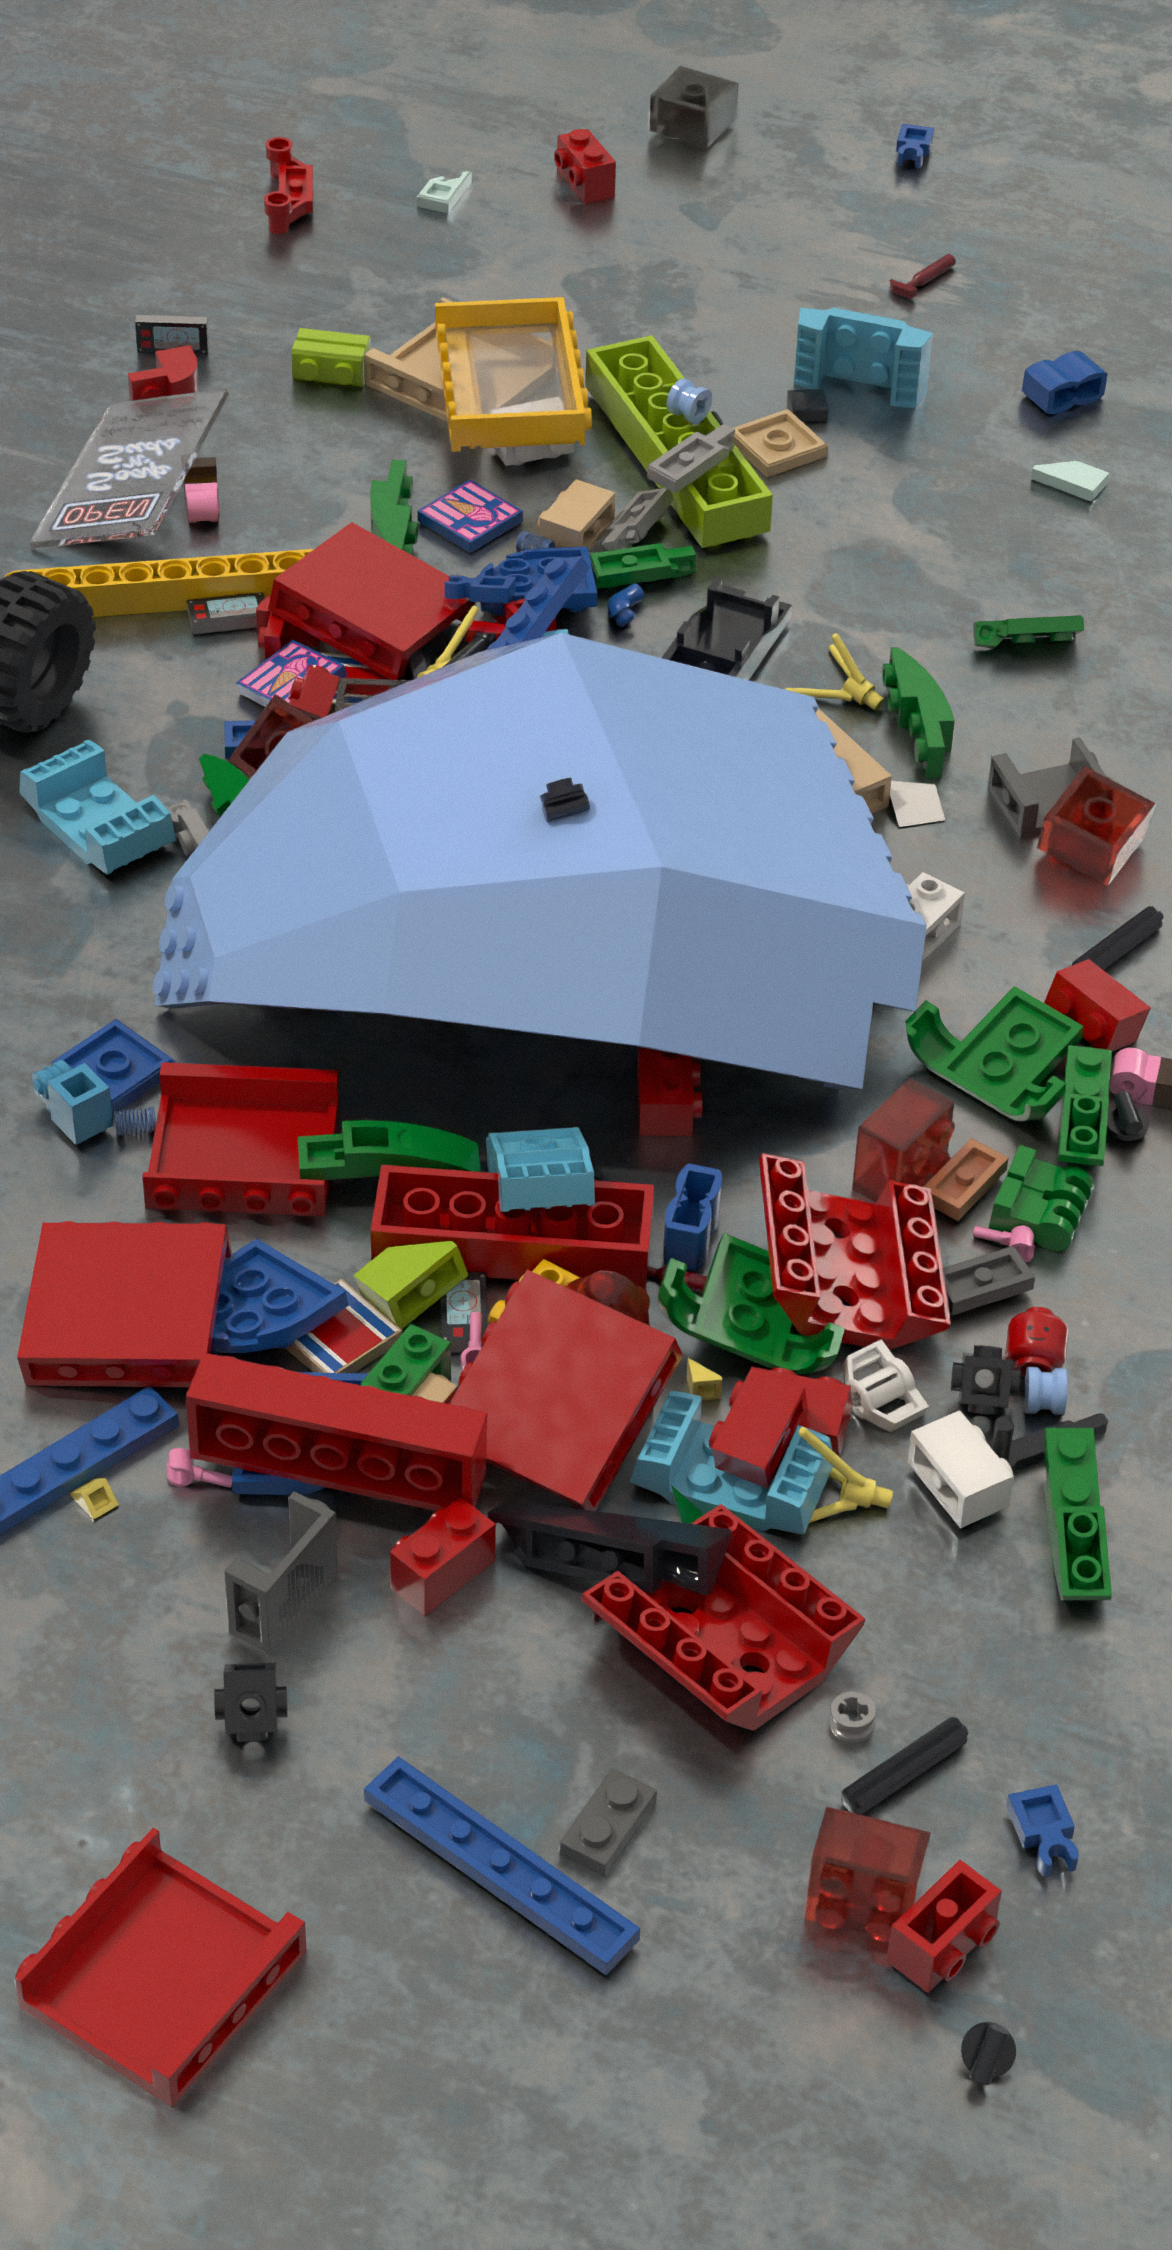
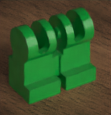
M1019 1145L1007 1176L995 1199L988 1229L1011 1232L1015 1227L1024 1225L1032 1230L1034 1234L1033 1241L1041 1247L1050 1251H1063L1071 1244L1074 1231L1079 1225L1081 1215L1087 1205V1200L1094 1189V1181L1085 1170L1079 1167L1066 1166L1061 1168L1035 1158L1037 1150Z

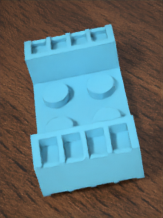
M800 308L794 385L806 389H818L824 376L891 388V406L916 408L927 395L933 333L910 327L905 321L839 308L828 310Z
M89 739L59 755H54L44 762H39L27 770L20 771V794L37 812L41 822L86 864H94L107 875L123 865H128L129 862L137 858H142L143 855L149 852L157 851L160 847L176 841L171 813L164 804L154 795L136 803L107 776L105 751Z
M579 1127L489 1133V1137H486L488 1173H498L501 1212H509L511 1209L530 1210V1208L539 1207L551 1209L553 1206L595 1205L594 1170L590 1160L589 1148Z
M670 1391L637 1459L630 1482L662 1495L670 1504L677 1506L672 1490L673 1486L704 1514L722 1504L752 1529L758 1531L773 1528L804 1535L833 1466L798 1434L799 1429L803 1426H797L784 1458L767 1489L715 1468L712 1449L709 1448V1439L714 1426L700 1422L702 1397L685 1392ZM808 1429L832 1450L829 1437Z

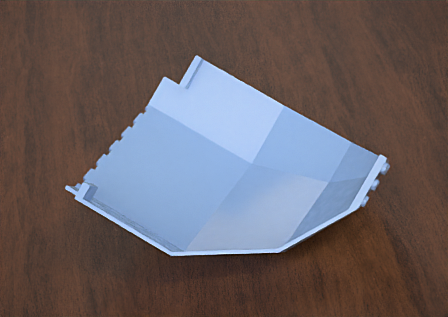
M558 633L476 653L287 732L173 877L172 884L167 889L165 895V908L168 910L166 927L162 930L159 938V950L162 952L160 969L155 974L153 980V992L156 995L154 1006L173 1009L239 1004L385 1014L638 1046L823 1082V1087L831 1089H862L873 1004L906 1011H916L927 925L921 913L913 912L909 904L912 895L901 873L894 872L890 865L893 857L882 834L874 833L871 823L874 818L863 796L855 794L852 788L855 780L845 760L837 757L834 748L837 743L827 723L819 721L816 715L819 707L814 697ZM570 777L572 778L573 785L583 784L584 792L589 800L590 810L551 821L545 820L540 795L548 792L546 784Z

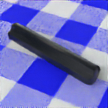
M1153 906L1146 907L1073 961L1072 965L1090 959L1102 970L1106 969L1161 928L1163 925L1162 919L1164 918L1163 913L1157 911Z
M956 1717L946 1719L844 1788L842 1791L843 1797L841 1798L842 1804L852 1815H862L965 1745L968 1740V1729Z

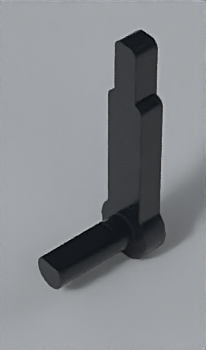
M1098 1413L1076 1422L1067 1420L1048 1428H1094V1437L1106 1433L1108 1419L1104 1414ZM1006 1416L997 1418L993 1441L989 1446L999 1458H1003L1008 1462L1013 1474L1018 1469L1045 1460L1043 1441L1045 1429L1012 1440L1014 1431L1012 1422Z

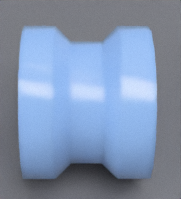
M680 379L673 385L668 394L667 410L676 416L683 414L685 420L692 424H698L707 416L711 408L712 393L704 387L695 388L694 383L690 380Z
M1027 1367L1024 1387L1025 1413L1036 1414L1039 1410H1050L1054 1415H1064L1067 1402L1066 1369L1055 1368L1052 1372H1041L1038 1367Z

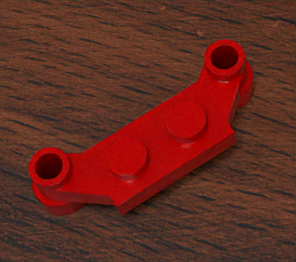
M274 137L266 142V158L270 161V175L273 178L279 179V191L270 192L265 195L264 211L268 215L269 231L274 234H283L289 230L290 223L305 213H313V165H306L293 156V144L290 139Z

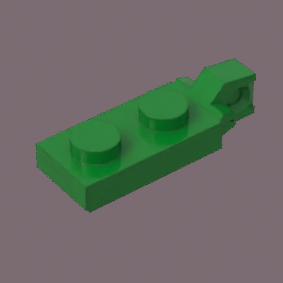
M662 543L590 553L589 555L597 589L613 588L619 585L639 582H653L659 579L674 578L676 576L682 577L696 573V554L693 546L668 549L664 548Z
M1082 615L978 621L973 623L974 645L976 647L994 648L1003 638H1012L1013 645L1035 643V637L1050 636V643L1073 641V635L1084 631V617Z

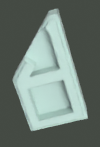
M462 172L460 178L446 181L443 176L430 179L417 196V207L449 214L472 183V172Z
M1079 461L1035 465L1032 468L1031 479L1082 499L1092 501L1108 484L1109 472Z

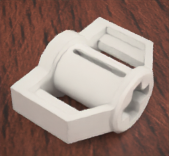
M882 1339L847 1356L843 1364L844 1384L851 1386L852 1411L859 1418L868 1420L892 1432L926 1413L929 1406L916 1389L915 1380L910 1369L902 1360L892 1355ZM874 1362H877L881 1367V1370L859 1381L853 1379L854 1372ZM897 1398L904 1400L906 1405L887 1415L877 1410V1408Z

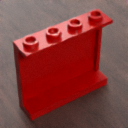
M351 522L274 579L268 611L397 683L405 676L409 657L456 619L462 622L470 609L476 605V602H471L470 598H445L444 583L445 581L449 582L448 575Z
M162 1062L160 1069L161 1098L148 1172H143L142 1175L145 1208L300 1216L326 1215L330 1180L300 1179L298 1137L336 1133L339 1108L338 1070Z
M115 1221L107 1223L43 1222L17 1355L25 1386L190 1387L203 1353H211L224 1260L232 1256L226 1224H213L209 1222L198 1224H173L165 1222L121 1223Z
M527 1269L521 1281H516L510 1287L505 1298V1308L497 1322L490 1323L485 1330L480 1352L474 1362H469L462 1370L458 1380L459 1388L451 1402L446 1404L468 1406L475 1410L487 1412V1463L568 1501L572 1508L596 1511L679 1364L683 1353L676 1338Z
M152 1828L140 1842H133L125 1850L120 1864L106 1879L101 1878L94 1883L87 1894L85 1902L72 1916H65L58 1922L52 1932L51 1939L37 1954H30L23 1960L14 1978L19 2008L172 2108L307 1952L305 1922L290 1912H287L278 1923L163 1852L161 1850L159 1831Z

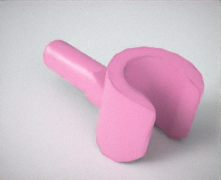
M1022 1225L1015 1227L1011 1232H1001L975 1226L973 1237L999 1242L1009 1247L1014 1246L1025 1262L1033 1259L1035 1249L1033 1244L1034 1234L1029 1227Z
M472 1312L470 1314V1341L468 1342V1348L461 1355V1372L469 1362H474L482 1348V1314L479 1312Z
M184 1448L170 1450L169 1463H167V1478L172 1485L184 1487L195 1480L228 1488L232 1487V1476L194 1466V1459L190 1458L189 1450Z

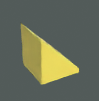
M688 1358L687 1381L690 1394L701 1396L702 1400L721 1399L722 1377Z
M106 1478L92 1479L69 1493L93 1520L119 1505Z

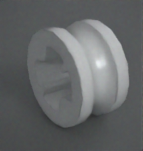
M850 1691L840 1694L833 1700L830 1710V1725L837 1737L848 1742H860L871 1737L875 1731L876 1706L868 1695ZM846 1712H857L860 1720L849 1721V1716Z

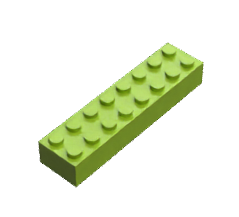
M653 335L586 350L585 386L646 471L650 463L694 433L698 432L706 436L721 426L710 411L700 423L692 424L685 420L683 414L676 416L667 410L668 394L673 385L678 380L683 379L684 376ZM736 445L723 461L677 493L672 492L675 500L671 503V506L702 548L717 546L721 543L742 538H750L754 535L770 532L773 494ZM656 483L659 489L665 488Z

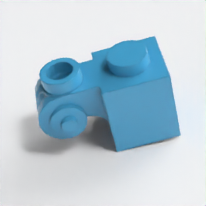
M58 1060L52 1063L51 1067L46 1066L44 1070H38L31 1075L33 1090L45 1102L46 1109L51 1112V1120L75 1145L113 1126L110 1088L86 1063L73 1069L63 1060Z

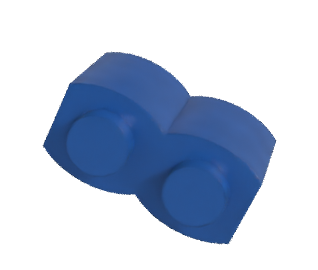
M1071 351L1061 355L1054 361L1042 360L1026 368L1022 392L1046 413L1058 414L1068 410L1075 404L1085 405L1100 399L1105 393L1108 373L1083 352Z
M687 1164L678 1174L675 1198L669 1203L665 1212L663 1261L665 1265H668L670 1259L673 1258L685 1263L687 1270L698 1271L706 1262L709 1254L710 1236L717 1229L720 1218L722 1174L719 1169Z

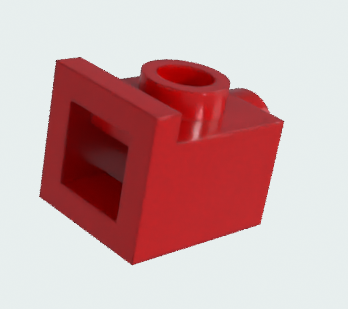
M309 665L302 679L299 677L295 678L288 696L290 701L283 710L280 720L301 727L327 716L340 677L330 674L322 666Z

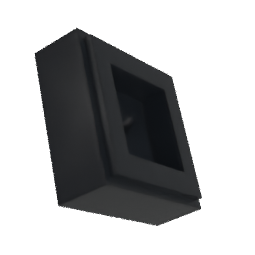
M823 389L787 391L788 408L802 422L828 420L829 409Z

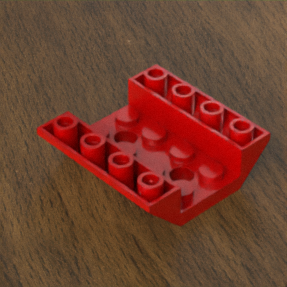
M765 1153L761 1154L759 1166L773 1295L800 1334L811 1336L822 1331L827 1323H833L845 1328L841 1341L843 1343L867 1347L882 1339L887 1348L891 1350L948 1330L951 1321L930 1188L889 1180L876 1204L808 1190L805 1162ZM832 1231L836 1232L841 1238L834 1237ZM839 1298L845 1300L851 1307L843 1305Z
M720 1504L691 1523L726 1528L732 1531L729 1546L710 1594L707 1596L701 1595L664 1580L661 1588L654 1593L642 1591L623 1574L616 1571L582 1593L581 1601L722 1719L754 1731L825 1680L864 1626L865 1618L725 1506ZM671 1608H686L690 1610L693 1614L684 1612L676 1614L671 1610ZM756 1666L762 1669L765 1673H748L745 1670H743L742 1667Z

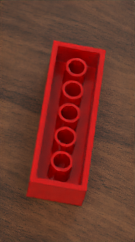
M381 1165L370 1231L371 1260L388 1247L452 1241L459 1248L467 1272H486V1277L520 1280L527 1269L533 1271L545 1259L584 1279L590 1285L646 1289L653 1223L654 1185L594 1180L595 1205L593 1206L581 1204L572 1205V1207L553 1206L551 1209L539 1207L530 1208V1210L511 1209L509 1212H501L498 1173Z
M203 1353L186 1394L190 1458L288 1478L434 1511L440 1508H447L460 1497L475 1507L486 1476L487 1412L475 1410L468 1406L446 1404L427 1400L420 1396H408L380 1390L373 1386L351 1384L332 1380L326 1376H313L285 1370L278 1366H266L238 1360L231 1356H218L209 1353Z

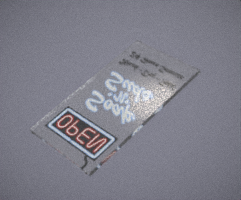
M227 389L109 404L31 539L32 549L154 535L229 396Z

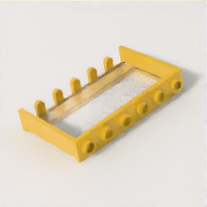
M564 297L435 303L436 341L452 452L461 451L462 446H470V449H475V446L498 448L575 444V441H579V446L585 445V431L592 429L591 408H588L587 388H584V371L581 368L580 349H577L576 330H574L573 312L566 311Z

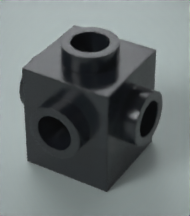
M974 1345L973 1353L963 1352L962 1363L953 1362L951 1391H959L960 1403L969 1404L968 1412L996 1414L997 1407L1008 1408L1009 1396H1018L1020 1369L1012 1368L1013 1360L1010 1357L1002 1356L1001 1347ZM982 1369H987L993 1374L992 1383L986 1387L979 1386L975 1381L977 1372Z
M276 1663L226 1664L223 1672L224 1689H214L215 1720H225V1734H237L238 1741L254 1742L268 1739L267 1732H277L278 1718L288 1717L287 1686L277 1687ZM255 1699L259 1705L250 1708L244 1705L243 1701Z

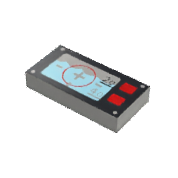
M136 315L137 352L156 353V351L190 345L194 354H208L209 335L207 317Z
M246 593L187 600V612L192 633L203 634L257 627L256 609L260 602L265 599L264 593Z
M468 1272L469 1276L440 1298L441 1338L451 1342V1353L463 1352L468 1348V1342L470 1341V1314L472 1312L482 1314V1342V1337L488 1327L486 1272Z

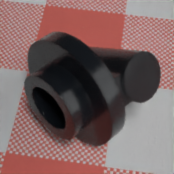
M571 777L546 784L548 792L540 795L546 821L590 810L589 800L584 792L583 784L573 785Z
M1121 1091L1114 1096L1116 1106L1108 1110L1107 1132L1120 1140L1132 1141L1140 1139L1148 1131V1116L1135 1106L1130 1092Z
M982 2022L974 2025L966 2032L961 2044V2054L964 2064L971 2071L969 2077L978 2083L990 2085L992 2078L1002 2076L1012 2067L1016 2058V2045L1013 2036L1005 2027L994 2022Z

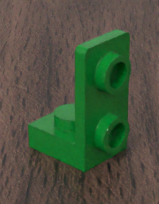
M410 1324L361 1382V1386H373L380 1390L412 1396L431 1372L442 1375L451 1381V1342Z

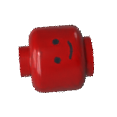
M1031 1307L1026 1312L1020 1313L1011 1319L1007 1330L1005 1356L1013 1360V1368L1020 1369V1376L1025 1378L1027 1367H1038L1041 1372H1052L1055 1368L1063 1367L1066 1361L1069 1332L1067 1324L1045 1307Z

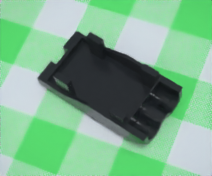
M715 578L708 587L707 605L692 614L687 622L684 621L677 631V637L662 658L749 680L791 619L792 605L779 601V596L775 595L767 598L765 602L746 597V591L722 585V580Z

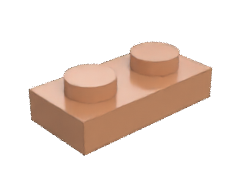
M971 1138L924 1186L931 1189L933 1207L959 1221L1007 1171L1009 1158Z

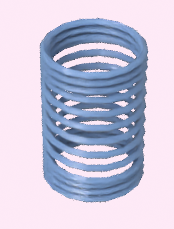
M522 531L516 541L517 552L531 550V547L532 549H538V547L539 549L548 548V546L549 548H555L554 540L543 538L527 531Z
M148 1107L147 1113L146 1108H143V1114L142 1109L139 1108V1116L136 1108L135 1117L134 1111L131 1109V1118L129 1109H127V1119L124 1109L122 1114L121 1110L114 1111L117 1136L125 1135V1127L126 1133L129 1135V1126L132 1135L134 1131L137 1134L138 1130L141 1134L142 1129L145 1134L146 1128L148 1133L155 1132L156 1119L154 1107Z

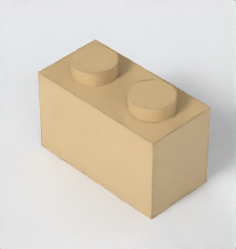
M576 479L565 491L558 495L556 501L547 511L545 510L541 513L537 522V531L540 532V537L554 540L555 548L587 546L589 552L606 533L605 529L615 519L616 492Z

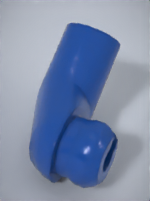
M634 583L609 599L607 604L608 615L611 619H615L619 627H624L635 619V613L630 608L643 601L644 592L642 588Z

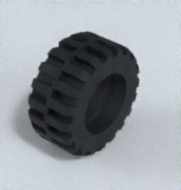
M32 571L12 573L0 580V724L22 733H30L48 727L49 722H55L61 716V711L70 706L73 701V695L76 690L79 691L83 683L82 678L85 670L88 671L91 662L89 657L95 645L93 632L96 631L95 620L92 617L94 615L92 607L80 591Z

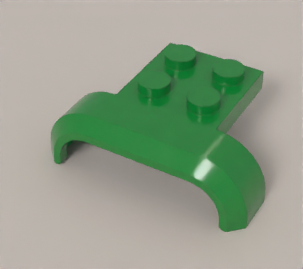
M1015 986L1009 990L962 1041L954 1037L944 1026L938 1007L926 1000L905 1021L909 1046L925 1067L1003 1115L1017 1121L1027 1122L1042 1120L1062 1099L1066 1092V1083L1059 1078L1052 1076L1046 1082V1087L1038 1085L1067 1055L1068 1045L1075 1046L1084 1037V1026Z
M723 1233L717 1245L701 1297L693 1293L685 1283L684 1275L687 1265L673 1258L670 1259L658 1292V1304L665 1318L685 1334L771 1369L784 1368L794 1372L796 1375L822 1371L830 1366L838 1355L845 1330L841 1326L827 1323L822 1331L811 1336H798L789 1333L792 1322L773 1295L768 1250Z

